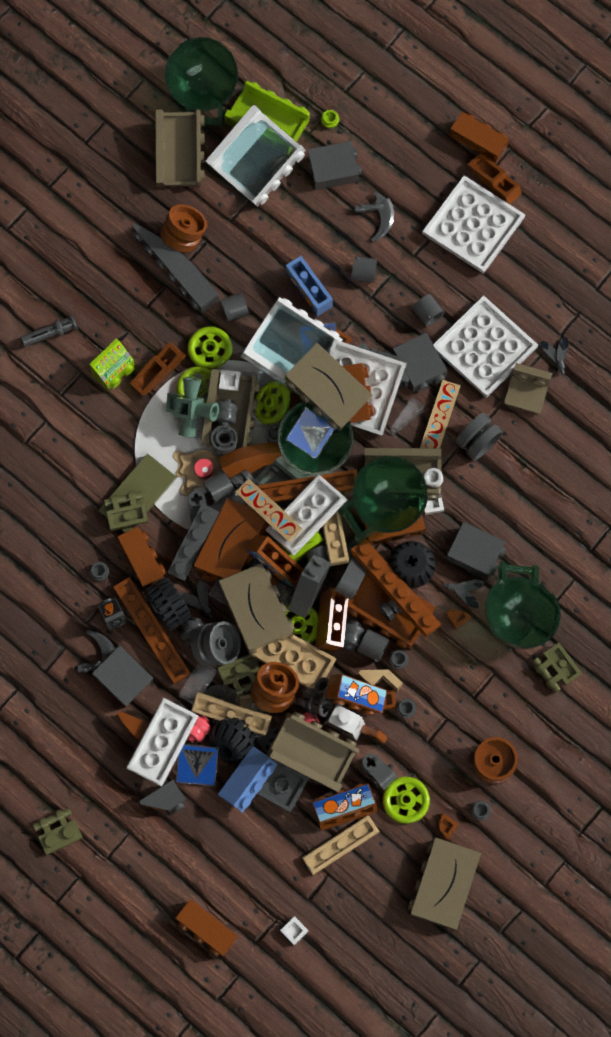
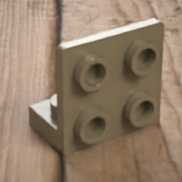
M516 363L504 404L540 414L552 373Z

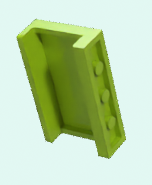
M245 81L244 89L232 109L227 110L224 115L225 123L234 128L248 110L255 105L266 117L296 142L310 121V113L306 108L298 107L292 104L290 100L282 99L276 96L273 91H266L257 83ZM270 128L258 139L288 156L293 149Z

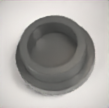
M96 562L90 568V575L96 581H103L109 575V568L103 562Z
M402 650L393 651L389 657V663L395 669L405 668L409 661L408 655Z
M402 699L397 704L399 716L402 718L414 716L416 712L415 703L410 699Z
M477 801L471 807V814L476 820L483 821L490 816L491 808L487 802Z

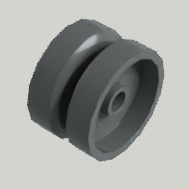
M481 413L474 418L455 440V443L461 449L468 448L467 455L473 461L478 460L487 453L504 432L496 424L490 426L491 418L485 413Z
M223 621L200 625L194 630L191 638L192 653L196 661L207 667L233 663L240 653V635L237 629L229 622Z

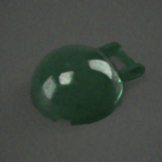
M206 37L186 40L179 44V47L168 58L165 69L166 85L172 97L186 108V112H191V110L208 111L218 108V117L204 118V125H219V127H223V104L233 95L237 85V63L231 51L217 40Z
M301 399V402L291 408L281 420L278 429V444L281 455L288 465L300 473L312 476L332 473L346 462L351 453L354 439L351 423L348 421L341 431L338 429L333 430L315 458L287 440L306 408L316 414L313 410L314 407L309 402L306 404ZM323 415L320 417L326 422L328 421ZM300 426L313 454L315 453L314 446L316 450L318 448L316 446L318 442L312 435L310 439V434L305 429L316 430L317 432H313L316 435H321L322 433L327 434V431L324 430H329L331 427Z
M392 456L379 457L367 463L360 470L354 480L353 499L337 510L339 515L342 514L356 535L355 539L358 543L376 531L383 533L403 531L414 525L424 513L428 501L427 484L419 469L407 459ZM354 506L359 517L369 526L363 532L349 512Z
M500 561L498 566V582L491 588L485 602V617L488 627L501 643L517 649L539 647L555 635L560 625L561 612L554 592L551 594L545 586L539 584L538 565L527 567L509 565L506 562ZM507 572L529 574L531 580L522 577L507 578Z

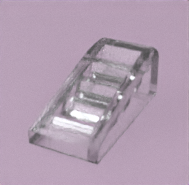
M414 398L410 399L391 426V434L395 435L420 415L424 410V405Z

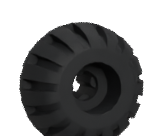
M407 541L397 545L391 551L387 561L395 575L398 574V578L403 580L410 589L419 588L428 583L435 572L436 563L433 553L420 542ZM409 560L415 562V566L408 564Z
M225 717V719L218 720L211 727L208 738L210 748H216L217 756L228 763H241L252 747L256 748L255 733L248 726L246 728L243 726L246 725L245 721H240L236 717L231 719Z

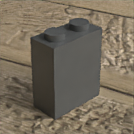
M351 141L308 149V160L315 190L359 181L361 167L360 164H356L355 158H358L356 147H352Z
M427 332L393 348L394 356H397L399 361L406 363L404 370L409 377V386L413 393L416 391L422 392L429 387L428 385L434 382L438 384L445 380L447 369Z
M463 522L446 560L488 580L490 575L494 576L498 565H496L497 559H502L505 554V541Z
M312 556L299 578L288 608L289 611L306 618L319 596L331 562L326 561L322 557Z
M119 646L117 649L115 647L111 648L106 654L108 658L104 662L100 660L92 668L94 670L92 676L126 707L153 680V677Z

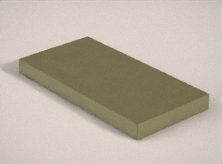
M147 453L111 496L117 495L118 497L127 495L128 492L134 491L136 493L142 491L143 499L136 500V503H144L146 513H148L177 479V476ZM130 502L119 504L120 508L131 506ZM104 503L98 512L108 519L106 511L113 510L114 507H106ZM131 526L120 530L126 533L134 529L136 526Z

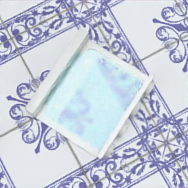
M253 105L208 157L206 162L258 207L259 204L263 205L267 201L271 190L274 191L279 187L283 176L286 177L291 173L295 162H300L303 159L306 150Z
M279 297L240 357L276 381L285 384V375L316 343L330 353L334 339L338 341L343 339L334 330L329 331L323 327L324 324L319 320H313L308 317V313L304 310L293 307L289 300ZM294 389V390H291V391H293L294 393H296L297 395H300V393H299L298 391H296L295 389Z

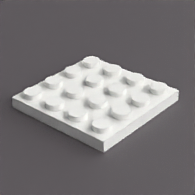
M463 176L425 227L422 234L484 274L523 221L525 214L468 177Z
M485 296L479 299L433 344L438 354L486 398L514 371L516 363L521 364L538 348V344Z
M334 339L329 354L341 366L364 363L365 366H368L369 378H366L367 386H371L373 395L369 401L374 407V416H371L372 420L347 424L383 435L406 363Z

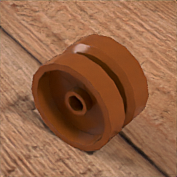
M184 204L176 205L170 209L160 229V236L170 248L180 252H191L198 246L207 228V221L204 215L197 209Z
M268 662L262 665L251 687L253 702L266 712H283L289 708L299 687L298 676L291 667L284 663Z
M491 737L484 740L477 747L473 757V769L476 775L482 781L489 784H500L507 781L513 775L518 764V754L515 747L508 740L501 737ZM492 758H493L494 760L498 759L499 762H498V763H494V762L492 761Z

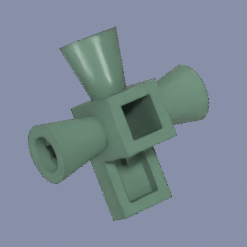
M183 378L185 395L172 392L167 393L166 412L174 413V417L183 418L178 433L179 436L197 437L196 418L204 417L211 421L217 419L219 404L216 402L203 403L204 398L197 397L202 381L199 378Z

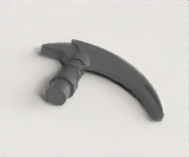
M374 192L375 203L354 206L355 213H365L366 211L374 210L379 212L381 224L377 234L371 239L372 242L385 236L394 220V209L390 199H386L377 192Z
M87 630L86 634L93 637L99 644L102 651L101 661L104 662L108 658L106 654L114 647L113 644L104 635ZM97 663L77 665L78 673L94 671L92 668Z

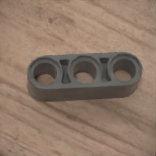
M354 556L347 563L334 591L349 600L356 594L367 572Z

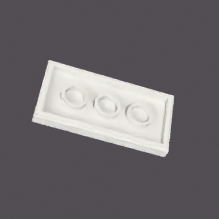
M318 474L284 510L303 530L290 543L271 526L266 531L295 556L347 499Z
M163 698L127 769L162 787L199 716Z

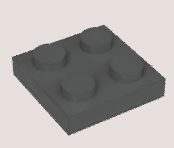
M274 760L278 765L256 795L291 813L309 777Z

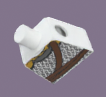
M335 705L332 713L326 718L323 725L357 741L365 722L361 716L340 705Z

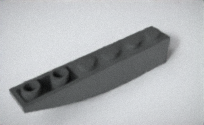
M137 224L132 225V236L138 243L141 241L145 252L156 259V265L161 270L164 269L167 272V278L171 283L175 282L178 285L179 292L183 297L187 296L189 298V303L195 311L198 309L202 314L219 301V294L182 253L170 248L154 233Z

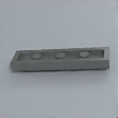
M203 503L201 504L168 573L185 581L219 511Z

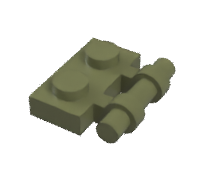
M132 491L128 492L127 495L118 497L114 495L104 500L106 507H114L113 510L106 511L111 531L149 523L145 504L136 503V500L143 499L142 491L136 493ZM130 502L131 506L119 507V504Z
M557 643L543 653L547 660L544 663L539 658L532 661L536 667V672L543 676L546 681L545 684L554 693L561 690L557 684L560 680L567 686L582 675L560 643ZM550 666L557 674L554 677L547 670Z
M249 654L235 660L233 663L218 667L225 687L231 684L234 686L233 690L228 691L230 699L236 696H243V693L250 691L255 680L254 674H257L260 669L257 660L249 656ZM249 677L251 682L240 686L238 681Z
M69 807L64 810L55 811L56 814L47 818L43 817L39 819V822L33 824L35 831L42 828L45 831V834L38 838L46 855H50L83 839L76 821L72 820L67 823L65 819L72 815ZM60 821L62 826L53 830L50 829L49 825Z

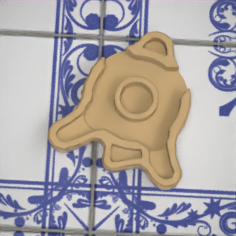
M199 450L193 453L176 451L173 454V458L179 464L176 475L186 478L180 489L181 494L184 496H188L195 488L204 487L203 481L208 479L199 478L195 474L194 466L198 460L208 459L212 462L214 471L210 477L223 470L219 457L207 450Z

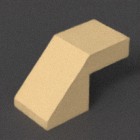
M360 670L358 673V678L363 682L376 686L383 679L396 692L403 684L390 670Z

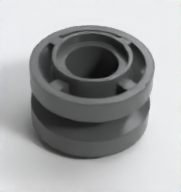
M225 425L215 428L211 434L212 450L221 456L234 451L237 447L238 439L236 431ZM221 438H227L229 442L221 443L219 440Z

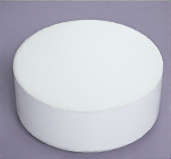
M430 468L424 473V481L428 487L437 488L443 483V475L439 469Z

